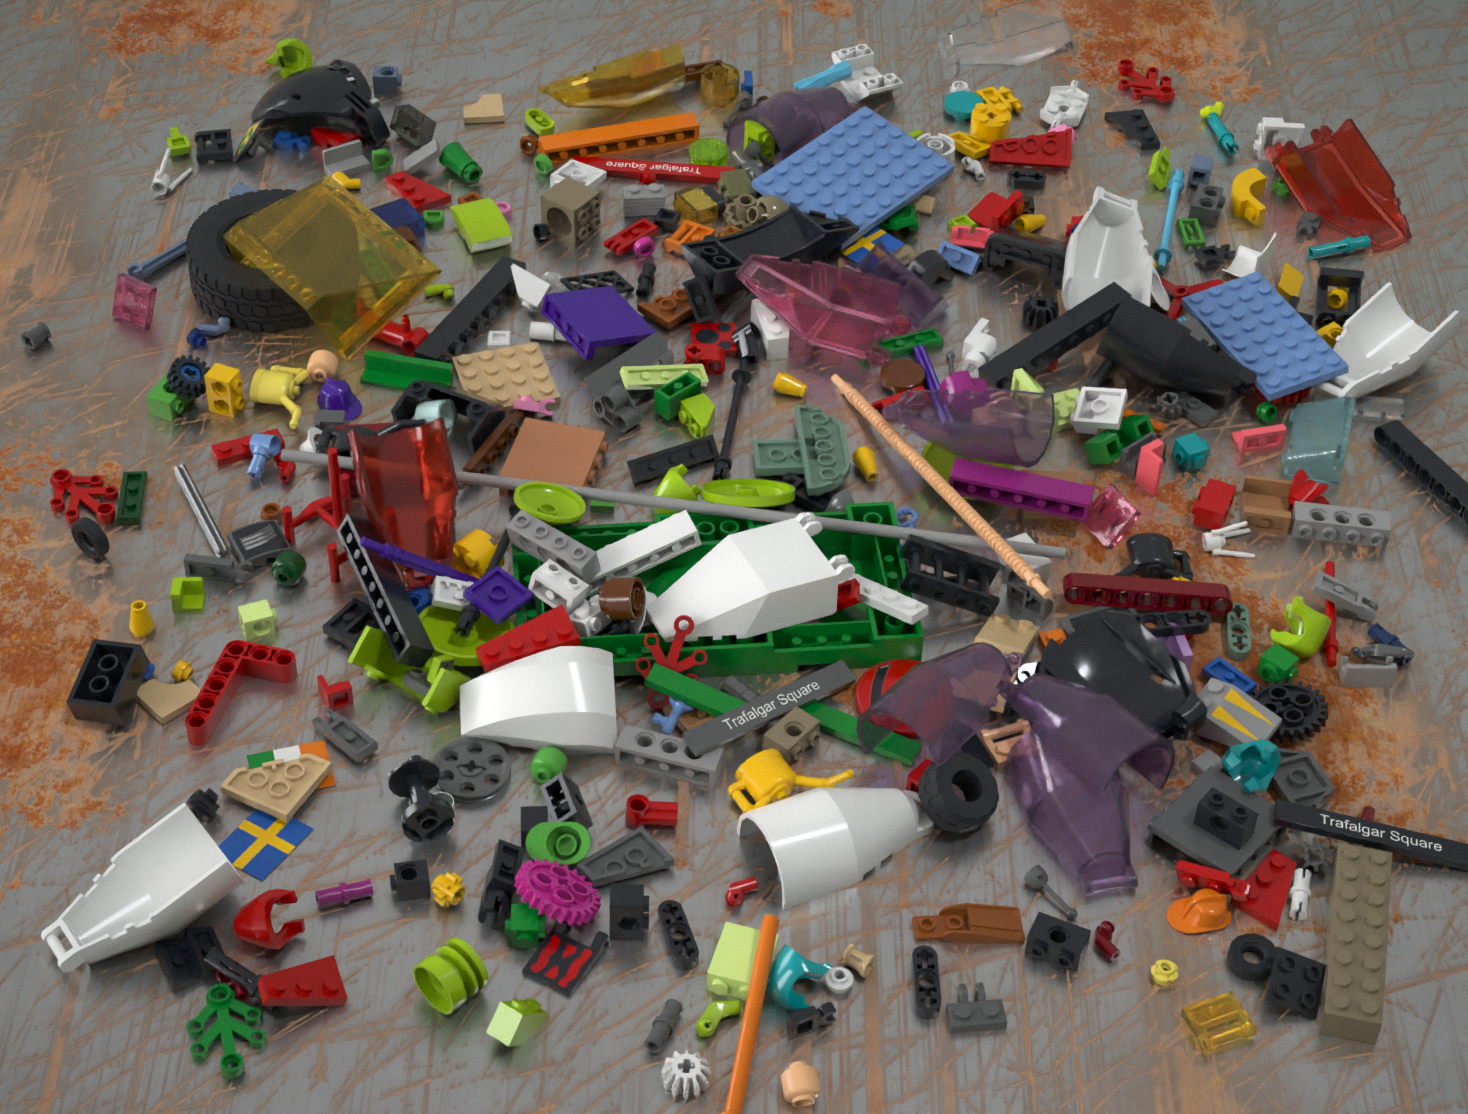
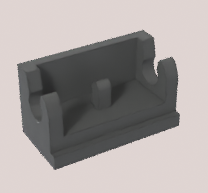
M1152 431L1122 449L1118 469L1135 481L1141 447L1156 440L1157 434ZM1164 441L1163 443L1165 444L1162 454L1163 463H1165L1167 459L1165 457L1167 445Z

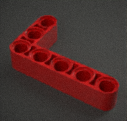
M243 640L228 642L185 718L188 741L192 745L201 746L211 740L245 676L278 683L293 682L298 675L295 654L287 649Z

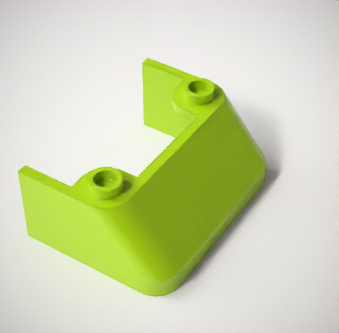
M366 625L347 661L368 670L366 675L377 681H380L381 678L387 679L422 699V705L425 706V709L436 715L439 712L445 713L460 700L459 686L473 679L455 668L452 671L441 668L426 697L403 685L402 681L405 671L416 667L397 664L383 632ZM431 657L427 661L425 666L422 668V670H424L427 675L429 673L433 657Z

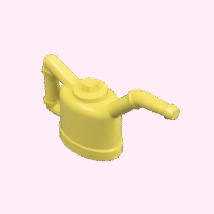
M280 365L272 366L270 370L258 368L250 386V402L285 406L292 414L289 426L291 429H296L302 415V409L292 400L295 399L296 395H299L300 386L298 385L308 379L310 375L303 368L298 369Z

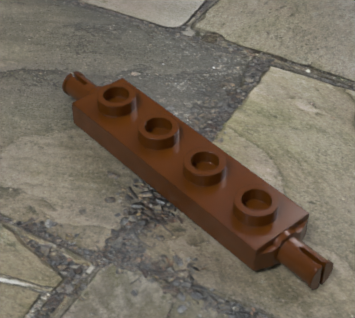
M517 409L514 414L508 413L465 464L463 471L485 474L486 470L494 465L500 453L506 450L510 441L517 437L519 432V426L517 425L521 418L524 417V412ZM463 483L454 484L455 488L460 491L463 490L466 485L470 487L474 486L471 484Z

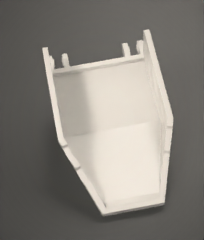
M803 512L793 519L728 535L646 608V613L665 642H673L676 633L674 621L680 615H688L694 622L692 633L686 635L684 641H698V637L713 636V640H721L723 635H736L737 639L748 638L834 614L837 610L838 582L851 577L855 573V567L850 563L848 564L849 559L843 554L833 556L830 561L827 560L811 539V536L821 532L823 525L819 521H815L816 516L813 513ZM686 620L679 622L680 629L688 628L689 623Z

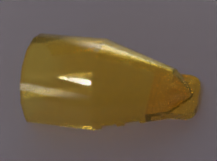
M680 43L651 52L649 48L593 67V72L587 73L584 70L578 75H570L538 87L540 95L548 94L567 108L628 109L678 92L683 88L686 70Z

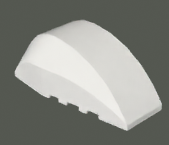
M559 646L516 660L459 686L462 738H484L493 742L505 743L508 746L533 748L536 751L550 746L560 749L565 755L615 753L617 724L613 653L584 646Z

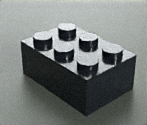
M93 639L66 701L76 720L124 725L150 663L141 644Z

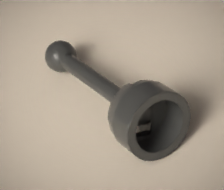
M740 91L736 96L735 100L738 105L728 118L723 120L724 126L730 125V120L740 108H747L752 103L753 98L749 92Z
M1040 865L1034 866L1026 873L1024 881L1034 889L1044 888L1067 912L1068 918L1075 919L1077 917V910L1070 908L1047 885L1048 875Z

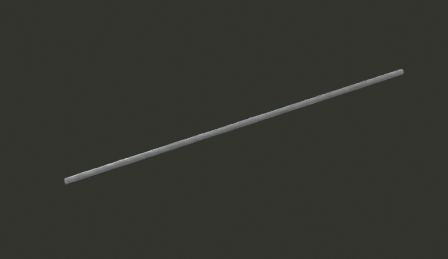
M283 449L281 452L282 461L328 466L327 454ZM338 456L339 468L511 490H515L523 483L535 481ZM554 483L574 491L582 499L676 511L686 510L692 513L771 523L793 519L799 515L796 513ZM816 516L815 520L819 521L823 525L822 529L905 540H907L909 534L944 545L994 551L982 537L819 516ZM1005 540L1018 554L1065 559V547Z

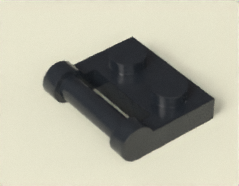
M231 129L199 131L195 134L194 138L198 148L196 160L199 164L204 165L211 160L234 158ZM207 141H211L212 150H206L205 143Z
M353 598L328 620L322 628L324 634L345 644L353 652L363 631L356 637L352 634L369 619L373 620V622L368 626L379 629L380 625L371 606L357 598Z

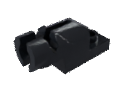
M501 839L497 842L492 866L487 873L478 912V921L484 924L487 913L493 910L497 913L493 918L492 928H500L504 925L510 909L512 896L517 889L514 886L516 882L514 879L522 866L525 848Z

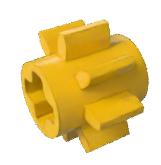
M447 872L446 875H438L431 886L432 893L435 894L433 900L441 906L447 905L450 907L451 904L457 905L465 895L466 890L461 885L464 879L454 872L452 874Z

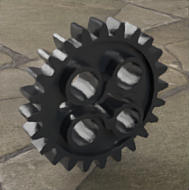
M1279 679L1276 685L1271 681H1268L1269 687L1259 685V691L1253 689L1252 696L1249 695L1282 718V723L1270 738L1271 742L1275 738H1279L1280 743H1283L1285 739H1289L1291 743H1294V738H1298L1303 742L1305 735L1313 738V731L1320 733L1321 727L1326 726L1328 702H1325L1324 695L1319 696V689L1312 691L1311 684L1303 687L1302 681L1295 685L1292 679H1289L1287 684H1284Z

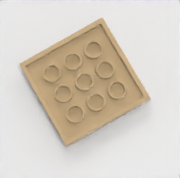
M538 342L451 357L453 369L461 389L501 403L504 406L505 413L516 411V409H512L513 400H520L521 396L534 397V402L539 403L545 398L555 400V403L548 402L545 406L560 404L559 392Z

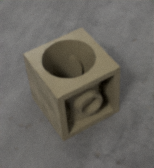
M566 177L541 195V223L547 224L550 227L548 232L550 231L551 235L575 246L600 227V192Z

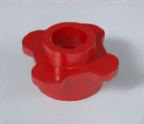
M647 166L644 168V172L640 173V184L648 186L656 182L655 172L649 171Z

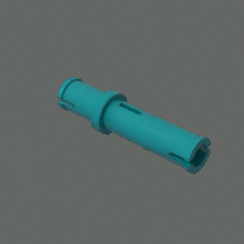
M1210 113L1211 119L1207 116L1206 120L1217 135L1219 144L1224 146L1229 155L1236 154L1235 149L1238 151L1239 146L1234 140V135L1227 130L1217 113Z
M1368 235L1356 238L1346 237L1341 241L1310 246L1307 251L1309 258L1313 260L1345 252L1350 254L1354 250L1369 248L1371 241Z

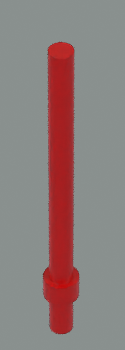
M1327 561L1325 563V574L1335 578V563ZM1325 599L1326 616L1332 622L1326 634L1323 647L1326 654V665L1328 667H1335L1336 654L1339 651V642L1336 640L1335 603Z

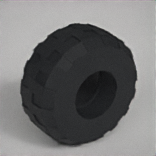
M954 751L938 757L923 771L919 780L918 794L924 812L929 816L930 820L946 831L963 833L975 830L990 819L999 801L998 785L991 770L983 761L969 753ZM952 784L960 788L964 794L965 801L955 794Z

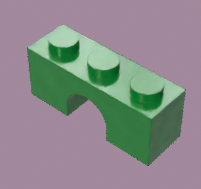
M1148 414L1129 415L1121 420L1119 430L1106 429L1083 443L1090 464H1110L1120 457L1123 448L1148 433L1154 432Z

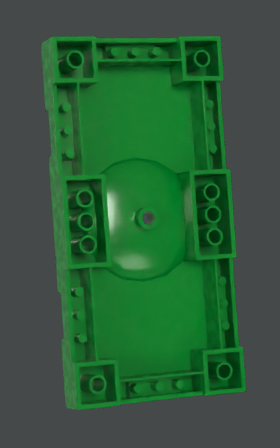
M893 501L846 504L845 511L813 513L819 517L898 526ZM688 512L698 531L702 545L633 577H639L646 591L654 593L658 598L728 535L773 523ZM676 513L655 514V521L550 526L588 548L597 551L608 544H613ZM822 529L819 534L811 536V539L828 561L833 556L843 554L849 559L848 564L850 563L855 567V574H859L864 578L913 599L911 592L900 589V584L907 573L904 558L900 557V539ZM511 544L513 578L528 589L532 573L542 566L544 562ZM534 595L531 602L516 612L517 627L548 612L553 607ZM860 602L839 610L832 615L818 618L819 623L796 624L737 639L736 635H723L721 640H713V636L698 637V641H684L677 662L691 656L697 649L704 650L707 654V661L704 664L695 665L680 672L684 676L694 673L698 678L797 672L798 665L836 663L840 660L846 662L849 669L871 668L878 663L893 659L921 661L924 635L920 620L911 625ZM653 624L642 627L638 634L580 637L581 644L577 646L599 648L613 653L614 676L642 675L635 666L637 659L640 657H646L650 660V670L654 663H656L650 649L644 644L646 634L654 633L658 636L659 646L666 659L672 642H665ZM649 636L646 640L647 644L654 645L656 638ZM701 652L697 653L695 660L698 662L703 661L704 654ZM640 661L638 667L643 670L648 667L647 661Z

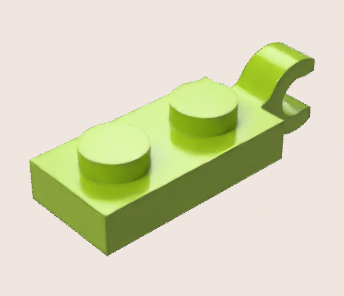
M1164 147L1162 152L1159 150L1153 154L1148 173L1150 182L1156 185L1159 190L1167 187L1172 163L1169 161L1171 152L1167 147Z

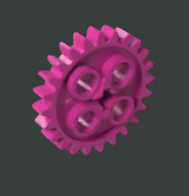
M535 858L534 862L528 860L526 864H522L514 879L516 880L514 886L518 888L517 894L523 895L521 900L530 902L529 908H537L539 915L547 914L548 920H551L553 917L557 918L559 924H562L563 920L570 926H572L573 922L579 926L583 922L588 924L590 920H594L601 906V903H599L601 897L597 895L599 891L592 888L594 884L586 882L585 875H577L576 869L569 870L567 864L563 865V867L559 866L556 860L553 864L545 858L543 862Z

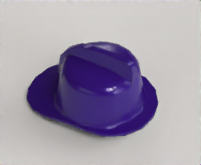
M327 377L326 383L321 387L320 394L317 397V402L323 410H345L346 420L350 421L359 417L362 412V405L351 391L348 383L343 380H333L331 377Z

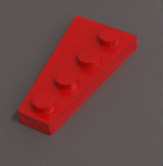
M561 604L476 647V656L484 672L559 646H577L581 644L576 628Z

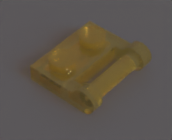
M1232 991L1182 1008L1181 1016L1199 1041V1046L1205 1054L1213 1052L1215 1047L1243 1037L1249 1039L1257 1035L1255 1024ZM1234 1022H1238L1240 1025L1212 1037L1208 1033Z

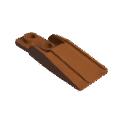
M962 903L944 907L940 910L939 915L914 916L912 918L915 941L942 940V942L972 944H1023L1025 942L1020 911L1017 907Z

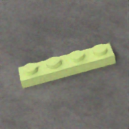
M703 364L622 366L619 371L626 390L658 389L688 371L701 380V387H706L709 383Z

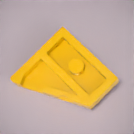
M960 131L947 135L954 140L955 151L963 153L972 160L990 154V145L982 143L981 137L972 136Z

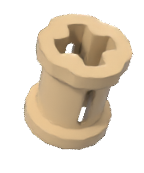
M850 943L841 956L840 965L843 967L849 966L860 972L861 977L866 978L873 970L877 957L874 954L868 955L857 949L856 944ZM855 958H858V959L861 960L862 962L859 963L858 961L855 960Z

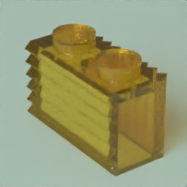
M696 184L674 192L673 207L676 211H680L686 220L701 225L717 220V203L701 191V188L699 189Z

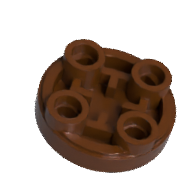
M894 359L886 362L881 368L880 382L886 388L893 391L894 395L919 387L920 385L924 386L925 371L921 365L912 360Z

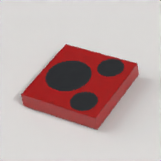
M692 323V344L719 346L725 350L726 357H736V344L732 339V333L736 331L735 323Z

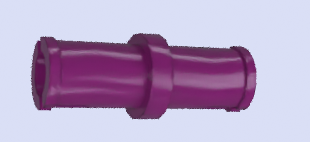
M370 879L347 885L343 882L339 883L338 887L315 891L318 908L341 902L343 905L349 904L350 900L373 896V887Z

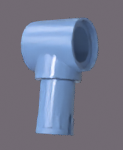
M254 433L252 435L250 450L253 459L247 470V474L250 477L261 479L266 461H269L271 456H276L280 451L281 441L279 436Z

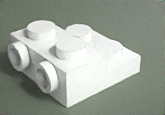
M1263 117L1262 123L1257 124L1259 139H1255L1253 150L1257 152L1258 160L1284 161L1288 159V161H1298L1305 130L1304 124L1284 123L1283 118Z
M571 159L550 175V189L566 177H569L596 190V186L606 179L607 171Z
M1082 387L1080 396H1076V411L1071 414V426H1074L1075 433L1098 434L1099 428L1119 430L1128 397L1127 389Z
M599 595L591 597L589 601L585 599L584 603L569 615L580 637L595 636L614 621L610 619L609 615H604L601 612Z

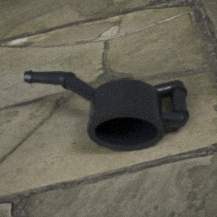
M426 419L395 420L392 424L377 432L359 425L342 430L326 427L321 433V440L316 448V452L327 454L330 440L335 438L332 447L337 449L338 456L374 460L380 440L397 431H401V429L425 427L427 422ZM340 468V469L345 470V471H360V470Z
M1141 533L1130 537L1126 541L1130 565L1114 575L1130 577L1136 574L1142 578L1164 579L1167 577L1172 579L1173 576H1182L1193 582V572L1191 571L1188 553L1186 551L1173 550L1172 541L1168 537L1156 533ZM1175 560L1180 562L1181 572L1176 570Z

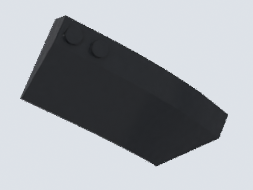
M789 205L788 210L754 227L715 239L681 243L680 249L694 276L698 277L705 274L712 295L719 296L720 294L737 293L738 291L751 289L739 276L752 261L785 278L822 259L856 234L860 227L848 218L839 216L838 220L827 218L826 213L810 210L809 213H804L798 207ZM760 270L750 279L756 287L778 281Z

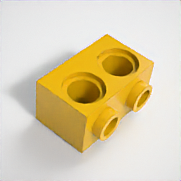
M215 363L204 376L209 411L234 418L245 405L240 369Z

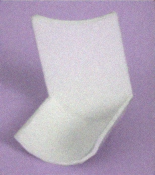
M1274 233L1262 253L1240 245L1228 269H1222V271L1238 278L1257 271L1264 276L1272 259L1277 233Z

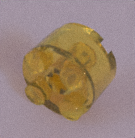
M715 63L705 66L701 70L700 98L715 104L718 108H724L727 104L735 101L740 87L738 69L727 63H722V66H715Z

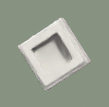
M489 331L488 350L510 347L511 331Z

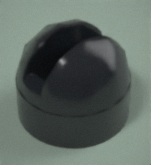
M544 223L535 224L533 227L535 239L537 241L547 239L551 234L550 231L548 232L550 227Z

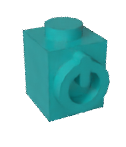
M1194 432L1175 438L1172 457L1186 472L1206 466L1207 458L1211 456L1209 444L1204 438H1199Z

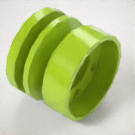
M457 937L450 938L444 946L437 948L435 954L428 955L413 968V977L420 992L435 1009L443 1014L454 1012L465 1003L467 997H473L478 990H482L489 983L487 969L479 955L469 944Z

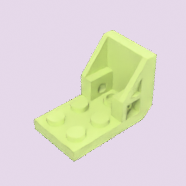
M1022 368L1014 370L1010 396L1013 401H1016L1026 417L1024 426L1031 434L1040 437L1074 428V426H1071V414L1076 411V396H1080L1081 393L1077 388L1044 396L1043 388Z

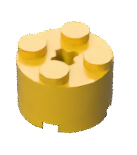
M977 103L971 114L969 135L981 137L982 143L989 145L992 141L1009 139L1011 113L1007 110V106L1003 103H997L996 105Z
M474 529L449 547L447 555L454 567L453 569L480 579L483 577L498 544L494 546L489 541L492 537L485 531ZM504 556L499 564V567H502L504 565Z

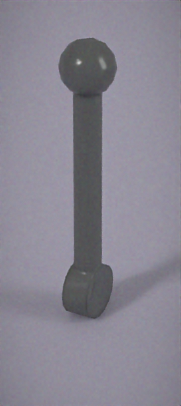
M949 351L946 356L949 359L950 374L954 373L953 358L955 353Z

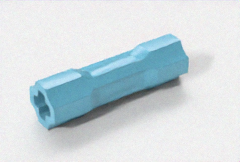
M843 60L823 72L795 82L793 88L798 98L804 99L819 89L851 77L853 71L847 60Z

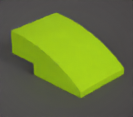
M491 198L450 207L464 242H467L471 254L511 245L513 234L500 209Z

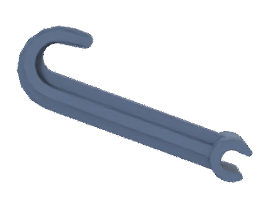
M186 239L142 264H129L127 266L128 282L134 280L135 286H140L144 283L146 275L186 252Z

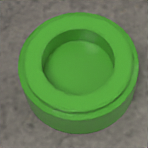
M539 154L534 158V166L539 173L547 175L553 170V164L545 154Z

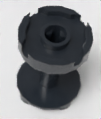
M420 755L411 756L407 762L397 766L387 774L388 787L391 792L399 797L410 798L408 802L409 807L403 812L400 820L404 835L415 842H422L421 838H428L429 841H433L446 835L454 825L453 818H455L453 808L448 801L435 798L432 793L428 792L437 784L440 778V771L434 762L423 759Z

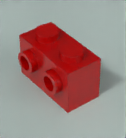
M1209 478L1206 487L1201 486L1198 495L1199 501L1195 500L1191 512V514H1195L1193 524L1212 530L1223 528L1232 507L1237 486Z

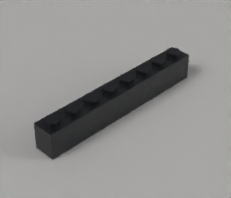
M503 256L414 350V357L451 363V357L459 356L461 351L467 344L471 343L477 333L481 332L483 327L489 320L494 318L500 308H503L505 303L515 295L517 289L511 270L512 264L526 270V263Z
M1112 282L978 368L979 378L985 380L987 386L995 387L996 392L999 390L1008 392L1012 387L1014 370L1022 368L1030 376L1042 370L1046 365L1059 359L1071 349L1076 348L1085 340L1108 327L1125 296L1132 297V295L1117 283Z
M347 514L336 533L397 664L422 669L432 657L435 649L393 562L381 557L380 553L360 546V540L363 536L384 544L372 519Z

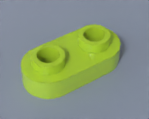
M530 108L525 111L526 124L538 135L547 136L554 133L555 123L543 110Z

